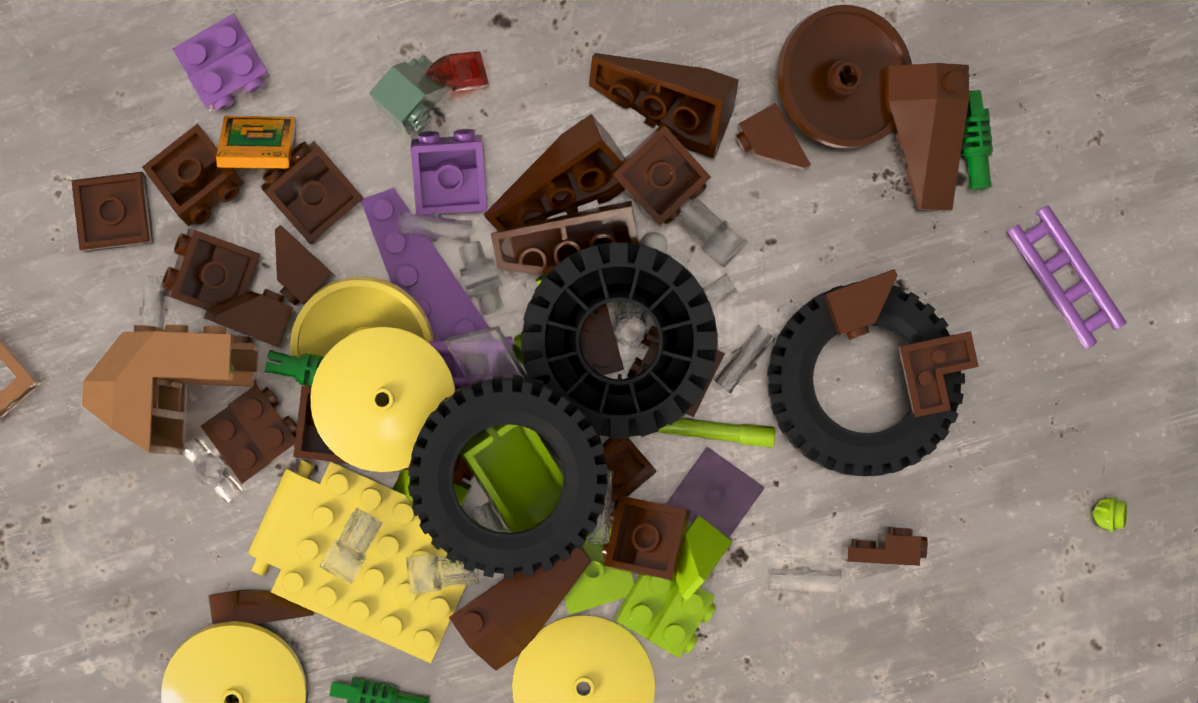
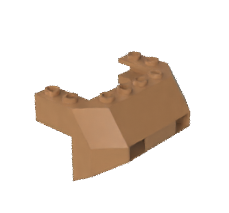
M134 325V332H122L84 379L82 406L111 429L148 453L183 455L187 384L255 386L258 380L259 344L250 343V336L226 334V327L203 326V333H189L187 325H165V330L156 328L157 326Z

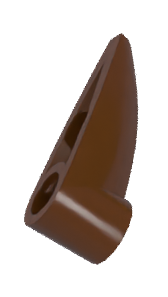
M237 590L208 595L212 624L237 621L256 625L314 615V611L270 591Z

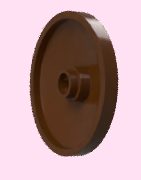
M831 6L804 18L786 38L780 52L777 68L779 93L790 118L810 138L836 148L861 147L882 139L896 127L893 115L888 113L885 102V67L911 65L912 61L903 39L896 29L883 17L859 6Z

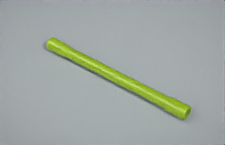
M680 418L672 425L668 424L660 428L658 432H655L732 441L742 445L773 448L775 441V427L746 423L739 425Z

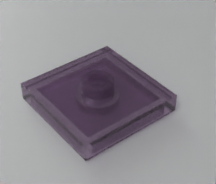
M706 446L666 502V505L690 510L689 521L692 523L700 515L729 539L765 487Z

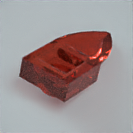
M480 51L443 56L436 60L425 74L441 85L452 87L453 92L478 90L489 85Z

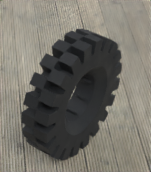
M610 242L582 249L568 256L542 279L527 305L523 318L521 351H523L525 361L523 364L528 379L532 381L533 378L542 380L543 384L549 387L554 385L561 389L562 394L568 398L571 396L578 402L580 409L586 411L599 435L611 437V439H629V437L639 435L643 437L658 432L660 428L668 424L672 425L683 417L685 412L692 405L694 406L703 394L716 363L718 332L715 315L704 289L698 283L695 276L678 261L658 249L650 248L643 244ZM617 301V306H621V301L644 309L645 312L642 315L644 317L648 314L651 316L659 334V338H654V342L659 343V348L651 365L648 366L645 363L643 367L646 370L626 379H622V374H618V379L601 375L594 370L597 366L595 363L592 366L588 364L581 349V343H585V338H580L586 318L589 314L594 318L596 316L594 312L596 308Z

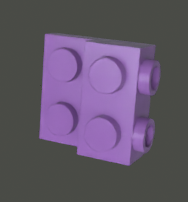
M234 13L172 48L205 108L209 111L215 108L218 112L229 107L235 102L233 97L243 91H246L247 94L257 91L266 84L264 79L270 76Z
M460 129L453 132V137H439V132L426 131L419 133L418 139H412L411 158L416 215L487 211L483 135H475L473 129Z

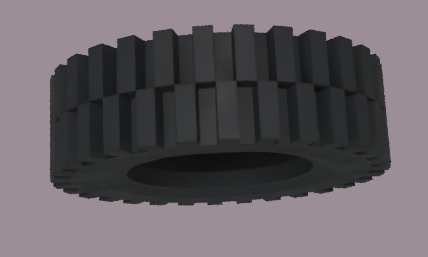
M840 285L827 292H822L803 305L788 320L778 335L777 342L770 355L771 361L767 376H769L767 389L768 396L771 398V409L779 422V428L782 433L787 435L790 439L789 442L794 448H798L804 454L803 456L810 461L818 463L821 467L839 472L840 474L853 476H880L895 473L920 462L921 458L931 454L937 448L936 445L940 440H944L950 431L948 429L951 423H955L959 415L956 412L958 405L963 402L964 394L961 393V385L965 384V373L961 374V371L943 374L951 408L949 411L914 418L911 409L906 417L896 425L874 433L855 432L834 422L824 412L817 400L813 374L821 350L831 338L837 335L824 295L846 287ZM894 285L877 321L869 325L893 332L904 340L907 345L951 336L946 329L949 326L943 317L939 319L934 313L936 309L929 303L925 305L919 301L920 297L912 292L907 294L901 291V287Z
M497 375L489 380L483 381L482 378L473 381L470 386L460 387L455 390L452 396L446 397L441 401L434 412H431L420 430L412 450L408 476H410L408 490L409 496H412L413 499L412 509L414 515H418L421 521L420 528L424 534L429 533L432 537L431 544L437 550L442 548L447 552V559L453 563L459 560L464 563V569L470 572H474L475 568L483 570V576L493 578L494 573L504 574V579H514L515 574L524 573L525 578L534 576L535 570L541 568L544 569V572L553 569L554 563L560 559L562 562H565L572 557L571 552L576 547L580 549L586 543V536L589 532L593 533L597 526L599 514L602 515L605 506L604 500L608 489V470L604 446L602 445L597 428L593 426L591 418L586 411H582L578 406V402L571 396L568 398L562 394L561 389L554 385L549 387L543 384L542 380L533 378L532 381L523 379L521 375H513V378H503V375ZM498 425L523 426L543 436L556 451L563 469V488L556 507L541 523L520 532H497L479 525L462 509L454 491L453 471L460 451L473 436L487 428Z

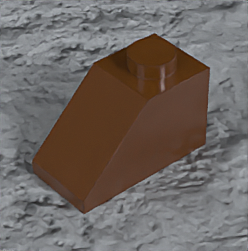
M776 103L738 124L737 129L740 133L736 134L735 137L745 154L750 151L755 159L801 172L810 167L811 164Z
M279 225L275 229L277 281L284 286L279 292L293 305H296L299 301L305 304L315 292L327 285L334 278L335 274L285 228Z
M895 269L824 295L838 337L847 334L849 340L870 333L868 326L877 321L896 280L897 273Z
M264 289L262 295L250 291L206 311L204 319L278 347L293 307L282 303L284 300L283 295Z

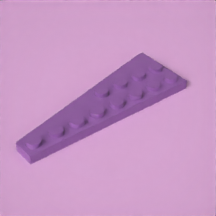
M394 187L362 199L361 203L391 283L405 290L423 309L430 323L434 341L496 337ZM501 351L502 371H513V375L522 376L507 352ZM487 352L466 354L467 374L488 372ZM441 355L452 374L451 355Z

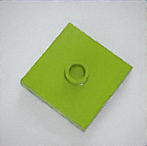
M612 527L590 533L586 536V543L582 548L591 559V563L564 597L569 615L626 598L634 585L630 572L604 566L605 559L602 557V550L606 539L610 538Z

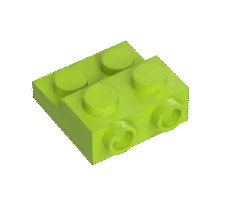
M639 575L614 620L680 658L683 652L689 654L698 640V635L694 633L700 622L707 623L713 616L716 605L712 602L716 596L699 587L687 601L681 596L676 580L671 581Z

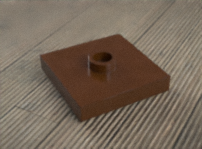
M142 171L71 180L80 251L152 243L145 179Z

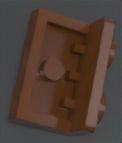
M610 437L603 444L608 470L607 495H605L602 517L612 510L615 503L618 504L619 495L628 497L657 472L630 438L611 439Z

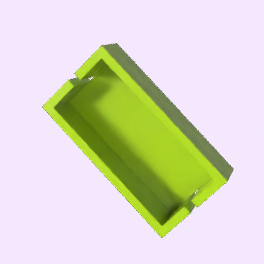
M510 424L493 426L473 436L459 453L510 533L524 531L536 526L547 518L556 507L562 493L563 474L535 431L523 426Z

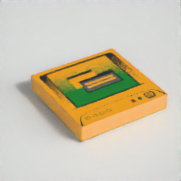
M224 116L216 155L217 167L289 168L296 128L295 117Z

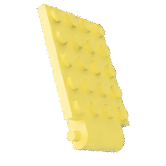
M301 460L296 472L286 468L247 552L256 558L251 571L264 576L269 564L281 569L271 593L431 663L449 625V617L454 614L472 572L464 569V563L459 560L453 563L447 559L446 551L442 548L437 550L431 544L432 537L429 533H423L419 526L421 522L419 516H415L412 509L413 502L406 498V495L334 462L329 463L321 483L309 478L315 466L309 462Z

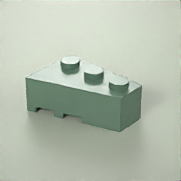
M423 55L418 60L414 58L409 63L403 62L392 66L369 92V95L378 109L410 135L413 130L419 133L432 118L429 115L430 111L452 88L455 82Z

